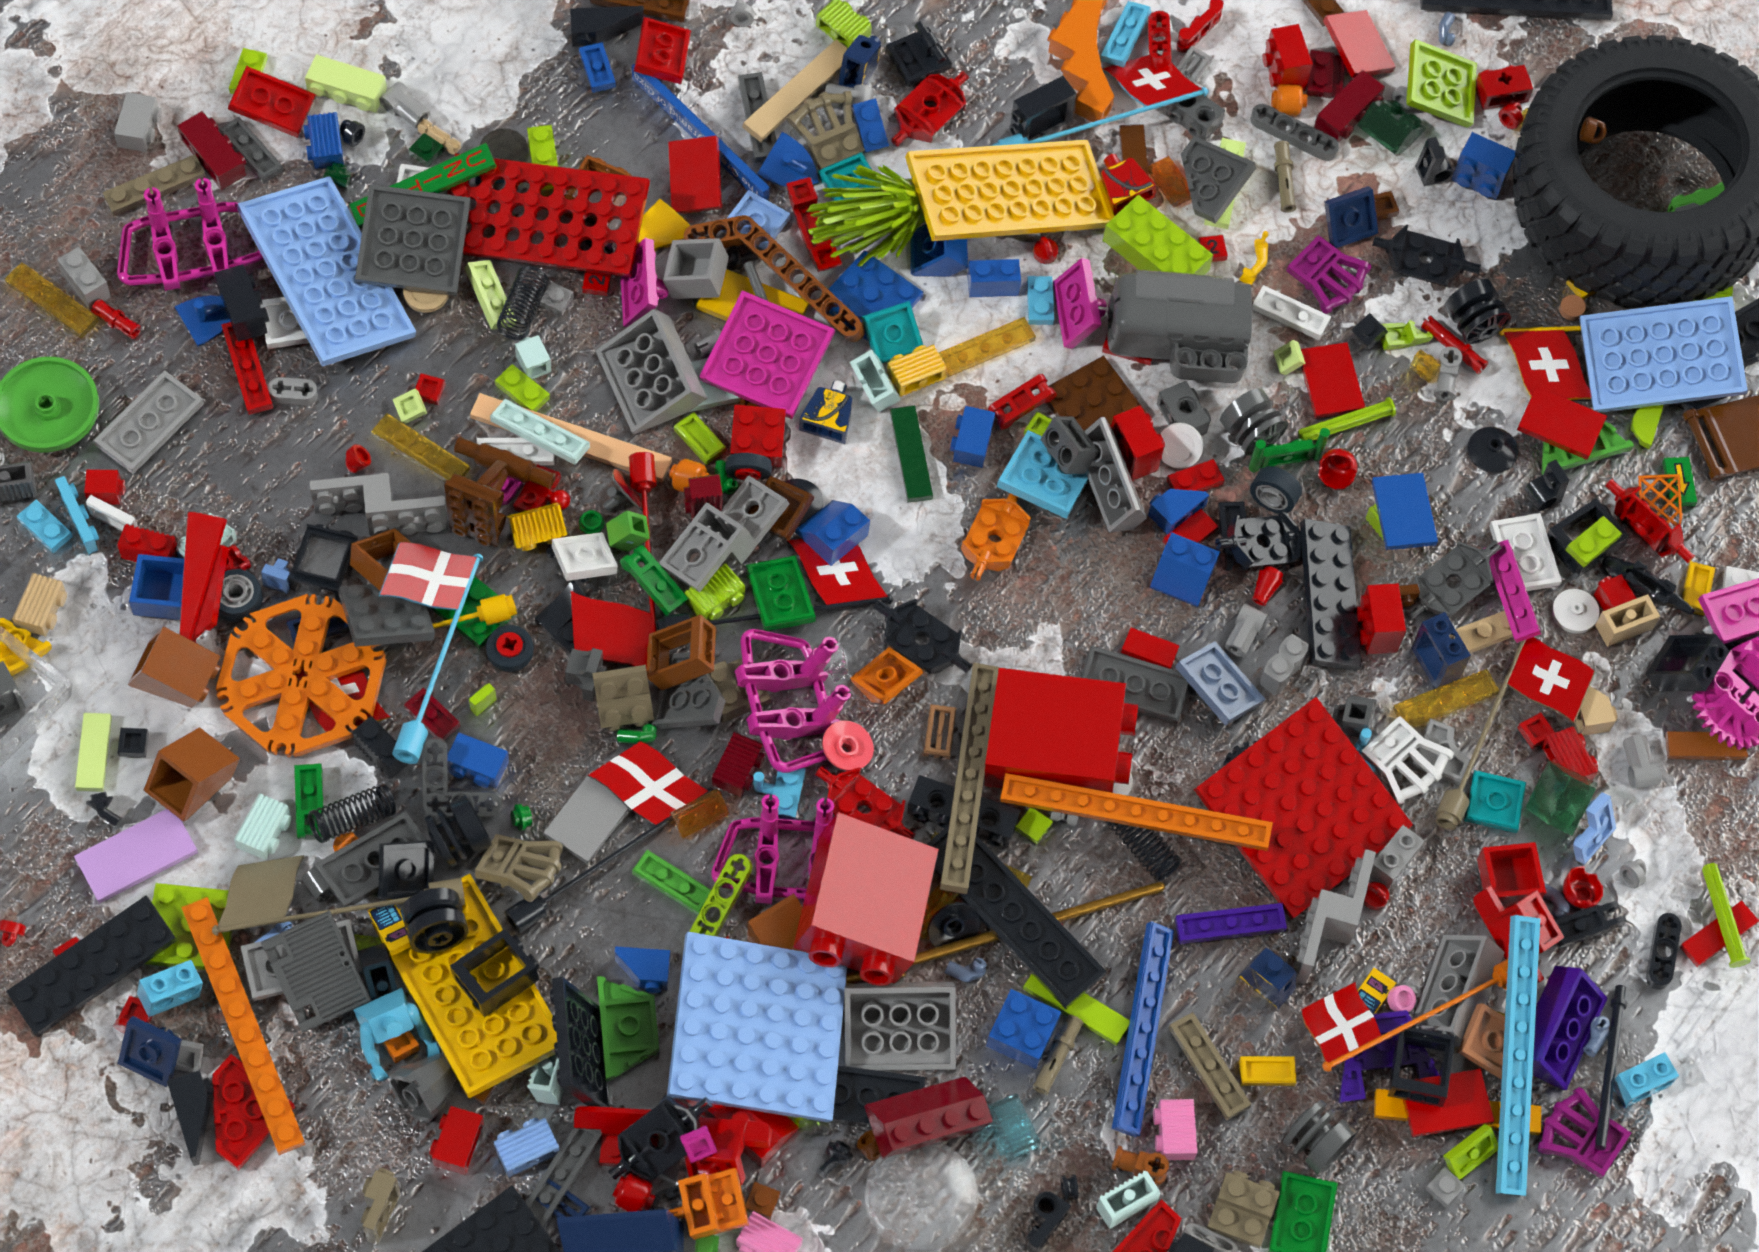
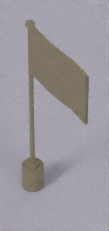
M304 855L238 865L230 881L225 910L218 926L214 925L212 927V933L218 936L220 932L309 919L329 911L324 910L286 916L293 900L296 876L304 860ZM461 878L428 883L429 888L424 889V891L442 887L453 889L459 894L461 904L465 905ZM410 897L330 909V911L334 915L403 904Z

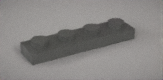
M762 72L738 75V84L746 120L768 101ZM775 131L762 142H759L749 133L755 163L766 160L777 141Z
M573 1128L526 1201L527 1206L544 1229L553 1217L555 1209H558L560 1201H563L565 1198V1193L570 1190L601 1141L602 1134L597 1130ZM548 1179L562 1187L560 1191L546 1183ZM539 1197V1198H540V1202H541L542 1204H544V1205L549 1204L550 1207L547 1209V1208L544 1207L542 1204H540L539 1202H537V1201H536V1198Z

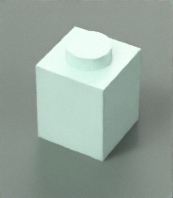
M539 335L532 338L526 337L515 344L516 358L524 374L529 378L534 379L551 372V359Z

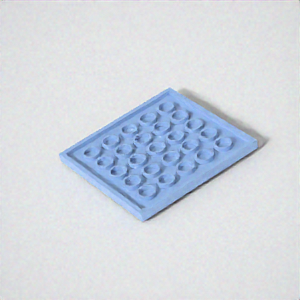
M687 932L684 941L667 1096L699 1102L704 1097H707L709 1099L707 1103L711 1102L712 1104L830 1123L833 1120L847 967L843 965L837 967L819 966L809 959V953Z

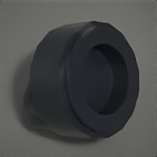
M346 119L342 121L340 133L344 143L353 147L357 146L365 135V126L355 120L350 121Z

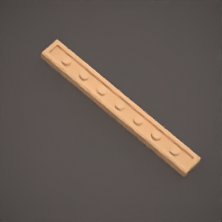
M479 393L470 413V418L504 429L490 420V415L503 401ZM526 409L588 441L590 448L583 455L584 457L629 471V456L636 452H650L654 454L656 481L663 483L672 462V457Z

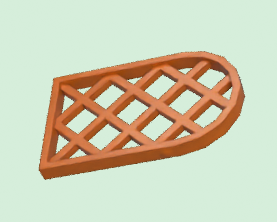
M1680 474L1638 476V485L1641 487L1642 482L1647 486L1643 492L1642 488L1639 490V499H1644L1649 507L1652 506L1657 510L1658 516L1660 514L1664 516L1668 524L1671 522L1674 526H1677L1678 523L1673 519L1679 514V523L1681 524L1683 513ZM1648 479H1655L1651 484L1646 481ZM1664 479L1673 480L1668 484ZM1658 481L1666 486L1661 492L1653 487ZM1676 481L1678 483V491L1672 487ZM1650 489L1657 494L1652 501L1644 496ZM1668 489L1675 493L1670 500L1663 496ZM1677 497L1679 508L1672 503ZM1659 498L1666 502L1662 509L1654 504ZM1669 505L1676 510L1671 517L1663 512Z

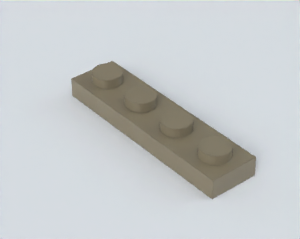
M194 154L102 193L113 216H117L146 204L144 192L147 188H150L151 194H153L152 187L157 188L160 191L161 197L194 184L198 179L203 180V178H206V174Z
M1192 1012L1170 1024L1169 1030L1225 1119L1229 1120L1249 1109L1252 1104L1195 1014Z

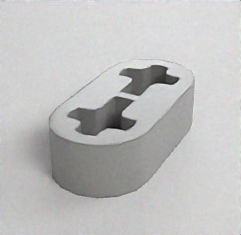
M278 377L273 379L268 385L270 397L275 403L311 405L318 398L317 386L312 380ZM279 387H284L282 393L277 394L276 391L279 390ZM305 389H310L307 396L302 395Z

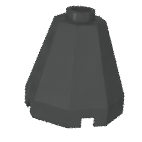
M439 1053L400 1067L392 1074L391 1078L393 1079L390 1081L389 1086L398 1103L404 1109L407 1106L413 1109L410 1115L414 1119L429 1123L437 1116L458 1079L444 1054Z

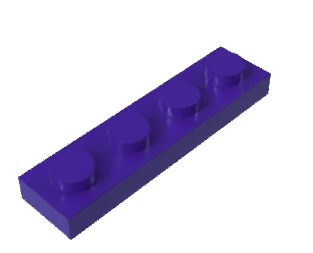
M1282 903L1175 916L1179 944L1281 933L1287 930Z

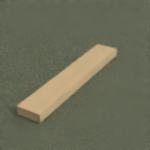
M837 39L752 114L743 123L742 128L759 142H762L790 114H793L802 106L805 100L812 97L841 70L843 54L848 48Z

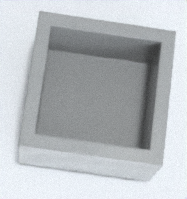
M720 238L672 240L663 282L672 299L720 297L729 259Z

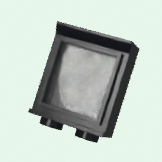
M307 524L293 568L288 576L290 590L296 591L298 583L308 585L310 593L320 595L322 589L334 592L335 600L341 602L339 587L347 586L353 568L350 565L351 544L358 541V536L346 530H341L340 532L331 530L322 524Z

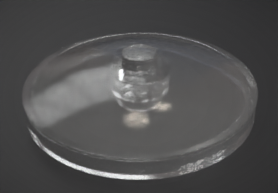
M942 1143L932 1144L884 1159L880 1156L869 1172L865 1187L866 1210L873 1226L887 1241L909 1251L928 1252L950 1245L967 1230L977 1206V1184L971 1168L960 1154Z

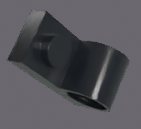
M1437 138L1427 139L1415 165L1424 186L1445 181L1453 175V169L1444 148L1439 145Z
M1554 460L1547 463L1544 474L1527 484L1524 490L1536 509L1543 511L1562 502L1569 478L1558 461Z
M1048 1191L1041 1192L1036 1196L1031 1214L1041 1227L1035 1225L1027 1235L1026 1239L1029 1240L1026 1248L1027 1251H1040L1069 1214L1071 1208L1069 1203ZM1047 1203L1053 1208V1211L1051 1213H1044L1039 1209V1205Z

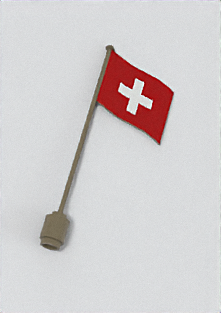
M1535 637L1521 641L1458 789L1445 791L1435 814L1437 817L1436 823L1447 830H1455L1461 824L1470 803L1463 789L1507 686L1528 700L1558 712L1574 724L1595 671L1579 659L1555 650Z

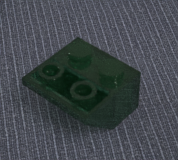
M1394 99L1374 101L1357 124L1360 129L1394 155L1403 153L1426 130L1421 124L1422 120L1411 113L1408 115L1402 110L1403 106Z

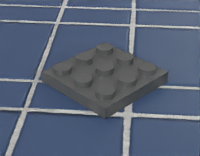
M373 584L339 587V597L355 647L434 640L435 631L426 606L401 598L379 596L380 591Z

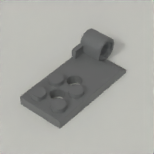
M404 812L315 863L314 867L303 875L302 881L317 902H323L335 895L343 907L355 905L378 891L379 865H371L368 862V858L379 856V844L426 841L427 839L408 813Z

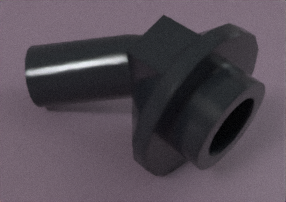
M732 246L726 251L729 256L726 268L731 271L735 269L741 270L745 263L759 258L752 251L742 255L739 247Z
M107 792L90 795L91 800L86 801V804L96 810L102 819L116 827L121 817L107 809L113 800V796L107 797Z
M836 1140L835 1143L829 1142L825 1153L830 1158L817 1169L818 1174L825 1178L839 1164L847 1165L853 1158V1154L850 1152L851 1147L839 1140Z

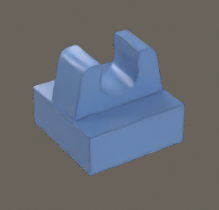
M278 558L274 566L265 564L261 571L263 586L288 594L290 590L288 582L290 572L286 568L288 561Z

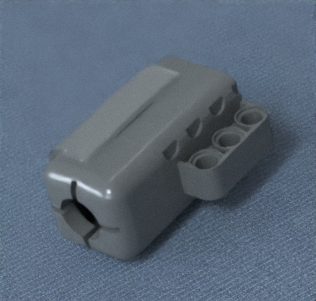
M1135 269L1133 274L1126 273L1118 277L1108 302V347L1113 354L1129 357L1170 360L1171 373L1178 379L1220 383H1237L1241 380L1248 364V347L1252 334L1251 284L1234 282V278L1138 269ZM1179 361H1183L1188 365H1183ZM1205 363L1210 364L1213 367H1208L1205 365ZM1231 365H1232V366H1235V367H1237L1238 369H1233V368H1231L1230 366H1231Z

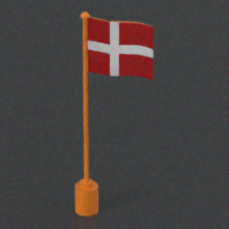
M1508 959L1494 966L1493 979L1382 1036L1375 1017L1359 996L1356 982L1302 1009V1018L1306 1028L1321 1049L1325 1060L1322 1065L1323 1070L1330 1072L1332 1067L1494 984L1507 990Z

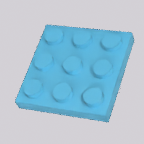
M1028 430L999 478L996 487L1067 519L1089 480L1087 474H1065L1040 440L1042 436Z

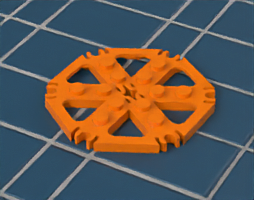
M308 594L258 610L249 614L256 622L253 623L247 617L243 619L248 625L245 631H241L237 627L234 628L239 638L234 637L230 633L216 686L218 699L223 700L227 698L229 701L227 704L221 705L220 708L228 720L269 753L271 747L273 755L277 756L279 748L285 746L286 756L290 758L293 754L294 758L354 738L353 734L347 729L350 728L353 732L357 728L355 726L356 721H365L368 718L363 712L373 717L387 662L386 655L383 650L373 651L376 646L380 645L355 647L354 642L322 653L330 619L339 617L347 623L342 605L334 598L331 604L329 596H325L324 602L320 605L316 604L317 597L315 594H312L310 597ZM296 610L301 613V620L292 650L266 628V623L270 618ZM242 648L250 650L272 669L242 681H234L231 677L237 653ZM304 667L307 677H302L298 683V678L295 674H300ZM365 668L370 670L365 695L360 700H353L330 681ZM280 698L274 725L270 731H260L243 716V711ZM309 701H311L332 718L336 725L331 731L306 739L301 737Z

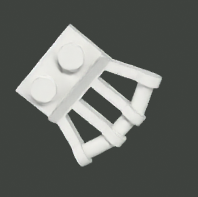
M1401 716L1361 750L1362 755L1387 778L1398 805L1405 803V799L1421 793L1425 794L1429 790L1428 787L1434 781L1438 782L1442 778L1441 774L1448 760H1452L1454 756L1452 750L1424 739ZM1419 747L1438 755L1434 766L1417 751ZM1410 756L1427 774L1420 779L1403 761ZM1397 768L1413 785L1400 790L1392 771Z

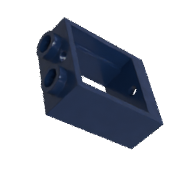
M1446 612L1423 621L1411 647L1436 692L1459 682L1471 657L1470 652ZM1449 635H1454L1455 639H1451Z

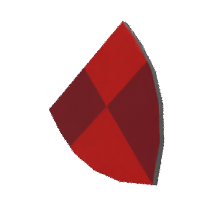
M618 469L613 470L611 473L612 480L620 490L615 487L608 488L607 494L611 498L603 503L606 510L610 512L626 499H629L643 512L642 500L636 490L631 488L630 480L626 474Z

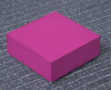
M707 1126L680 1136L691 1163L717 1152Z

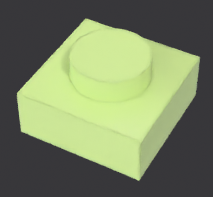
M1291 340L1273 351L1280 374L1287 375L1305 364L1299 342Z
M417 389L392 399L401 422L404 424L427 414Z

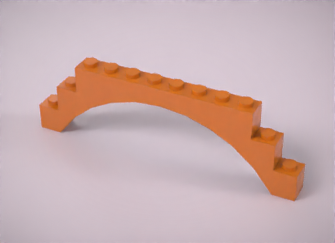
M1073 0L1071 10L1063 13L1059 27L1057 29L1053 28L1048 36L1047 41L1050 42L1048 52L1064 60L1061 67L1062 76L1066 78L1073 89L1078 91L1075 100V114L1095 122L1108 116L1114 101V94L1102 70L1097 48V27L1101 13L1108 0Z

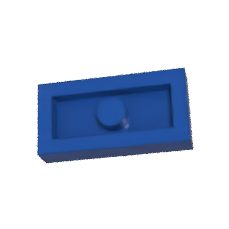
M603 42L580 47L579 54L592 93L616 88V81Z
M876 98L851 105L859 137L865 149L864 153L888 147L889 143Z

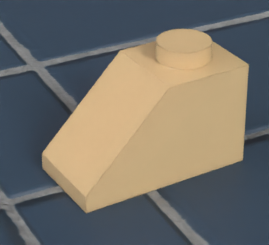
M1591 686L1575 721L1578 732L1583 736L1610 732L1617 721V711L1614 706H1611L1609 697Z

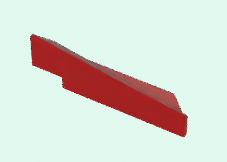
M188 512L179 635L196 643V639L205 630L211 631L217 625L229 548L220 545L227 519L197 512Z

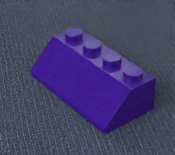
M1554 966L1536 1006L1532 1075L1561 1090H1567L1584 1053V1047L1591 1037V1023L1595 1017L1601 1015L1608 999L1582 968Z

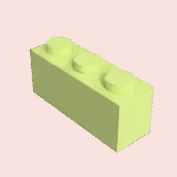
M317 54L305 76L307 91L316 94L318 97L324 96L333 99L340 104L346 103L356 106L362 111L376 113L381 104L379 98L387 91L384 75Z

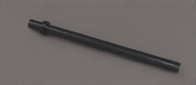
M1624 985L1615 986L1614 998L1611 999L1610 1003L1613 1009L1595 1140V1149L1605 1150L1607 1143L1623 1011L1627 1008V1001L1625 1000L1626 986Z

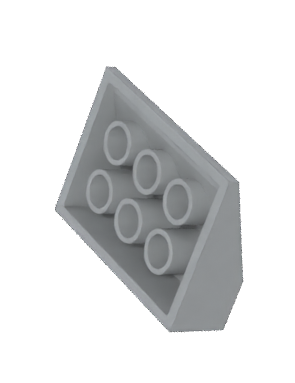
M656 309L648 312L595 350L633 434L688 413L708 399L670 316Z
M896 982L895 984L890 983L885 986L870 983H846L844 986L843 1006L845 1066L877 1071L956 1069V987L953 982Z

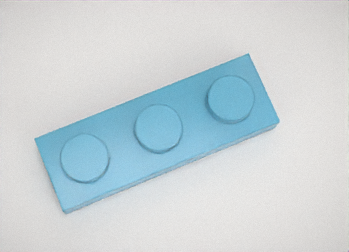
M1131 1L1127 2L1101 54L1102 62L1120 67L1125 66L1151 14L1150 6Z
M65 476L55 479L60 496L88 555L98 551L95 541L99 540V536L94 525L88 527L86 519H89V515L84 504L78 505L76 498H79V494L74 483L68 484Z

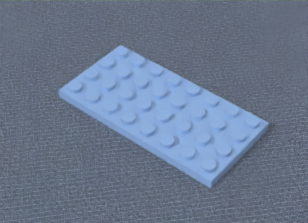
M330 176L238 203L237 210L322 367L416 336V330L392 287L355 282L362 233Z

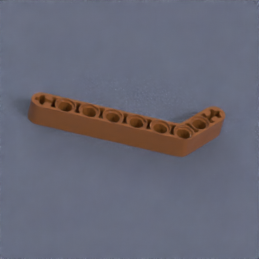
M742 215L695 224L685 230L684 240L697 239L696 236L698 235L701 236L698 239H716L719 231L727 230L726 235L720 239L724 248L745 245L846 340L857 342L863 338L865 329L859 318L749 216ZM751 225V230L748 233L741 234V229L744 226ZM764 241L769 242L765 250H758L760 243ZM786 258V263L783 266H775L778 259ZM804 274V279L800 283H793L796 275ZM814 291H822L820 298L816 300L811 299ZM831 308H840L836 316H828ZM845 320L856 329L854 331L848 330L844 324Z

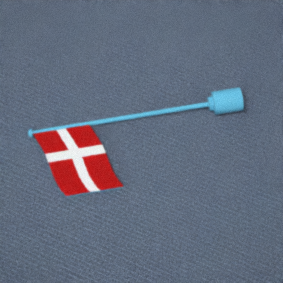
M400 542L379 593V596L401 598L431 608L456 610L416 721L411 720L410 722L403 723L393 749V756L401 762L415 764L420 758L428 736V730L421 723L477 567L479 562L483 561V556L479 553L474 556L458 555L422 544Z

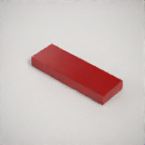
M1742 900L1731 908L1740 936L1758 924V918ZM1717 918L1680 945L1681 950L1697 968L1726 947Z

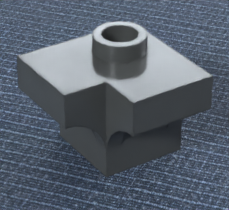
M592 648L590 651L576 649L571 651L565 670L566 683L578 686L582 690L583 700L591 702L594 700L596 693L592 673L607 671V666L603 664V650Z
M1351 695L1350 698L1347 697L1346 704L1335 705L1332 718L1345 735L1359 737L1362 729H1372L1377 699Z

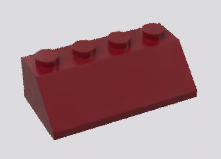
M966 1076L864 1106L882 1159L977 1132L993 1122L984 1095Z

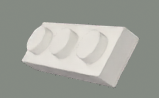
M1264 285L1252 305V310L1317 340L1321 339L1331 319V316Z
M477 438V444L479 445L487 443L496 448L510 451L519 457L533 461L535 465H554L555 454L524 438Z

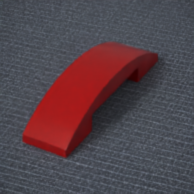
M808 177L786 183L799 231L816 270L820 272L842 266L839 255L830 257L837 251L836 247L830 245L833 243L831 239L817 244L812 243L814 238L809 233V229L817 227L815 223L818 217L810 215L821 211L807 212L810 205L818 204V197L811 178Z

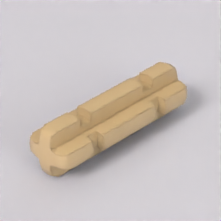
M423 119L418 124V132L429 135L442 144L444 148L446 147V151L455 155L461 149V143L458 140L450 138L449 134L437 126H432V123L427 119Z

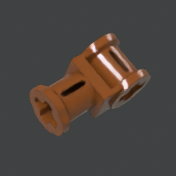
M1118 1145L1111 1170L1116 1171L1117 1168L1134 1173L1133 1177H1137L1139 1173L1142 1174L1143 1170L1147 1171L1151 1178H1154L1152 1180L1156 1186H1158L1167 1177L1169 1162L1160 1153L1150 1154L1140 1151L1137 1154L1123 1150V1147ZM1153 1166L1159 1168L1157 1173L1152 1171Z

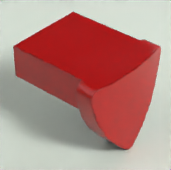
M129 996L113 1027L124 1034L127 1021L132 1016L147 1023H150L153 1016L148 1017L140 999Z

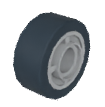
M1267 466L1261 468L1250 485V493L1253 499L1263 508L1274 513H1281L1282 511L1288 513L1292 511L1302 495V487L1292 474L1278 467Z
M241 569L227 570L224 575L218 615L231 622L244 621L245 617L251 618L249 614L260 610L263 598L260 583L248 571ZM235 593H241V594H242V595H241L240 597H238V598H232V597H231V596H232L233 594H235Z

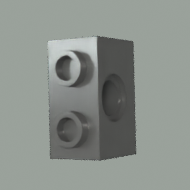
M1187 381L1159 392L1157 406L1169 425L1174 423L1191 425L1201 436L1208 432L1211 422L1210 414L1206 408H1202L1196 390L1190 388ZM1181 410H1188L1190 413H1183Z

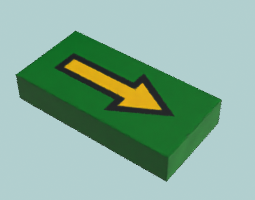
M1664 458L1662 461L1664 475L1680 474L1682 507L1696 506L1697 496L1690 458ZM1665 479V480H1666V482L1669 484L1673 479ZM1676 481L1672 487L1678 491V483ZM1668 489L1667 492L1670 500L1675 493ZM1678 497L1672 502L1677 507H1679Z

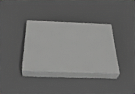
M587 776L544 831V836L551 841H559L563 849L589 864L630 809L607 787Z

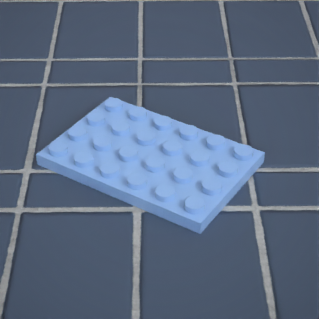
M1732 296L1582 315L1579 318L1592 408L1599 413L1745 395L1748 392Z

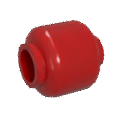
M633 1173L628 1174L626 1177L621 1176L612 1194V1197L615 1198V1206L626 1212L642 1211L643 1209L648 1211L656 1197L651 1194L653 1189L652 1183Z

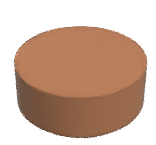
M1576 295L1564 297L1559 306L1561 316L1569 321L1579 320L1586 309L1583 299Z

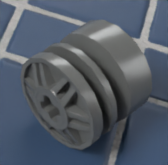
M1255 388L1238 397L1224 410L1220 417V422L1231 436H1236L1235 441L1239 446H1242L1241 449L1247 456H1252L1258 440H1264L1266 446L1273 444L1284 434L1289 425L1285 417L1281 416L1278 408H1272L1273 402L1262 388Z
M1323 1100L1307 1108L1291 1125L1289 1133L1283 1140L1287 1147L1292 1146L1298 1140L1300 1141L1293 1151L1296 1155L1302 1153L1307 1148L1310 1150L1305 1164L1317 1175L1322 1174L1344 1152L1358 1133L1345 1120H1341L1332 1126L1330 1122L1336 1113L1333 1109L1321 1116L1327 1107V1103Z

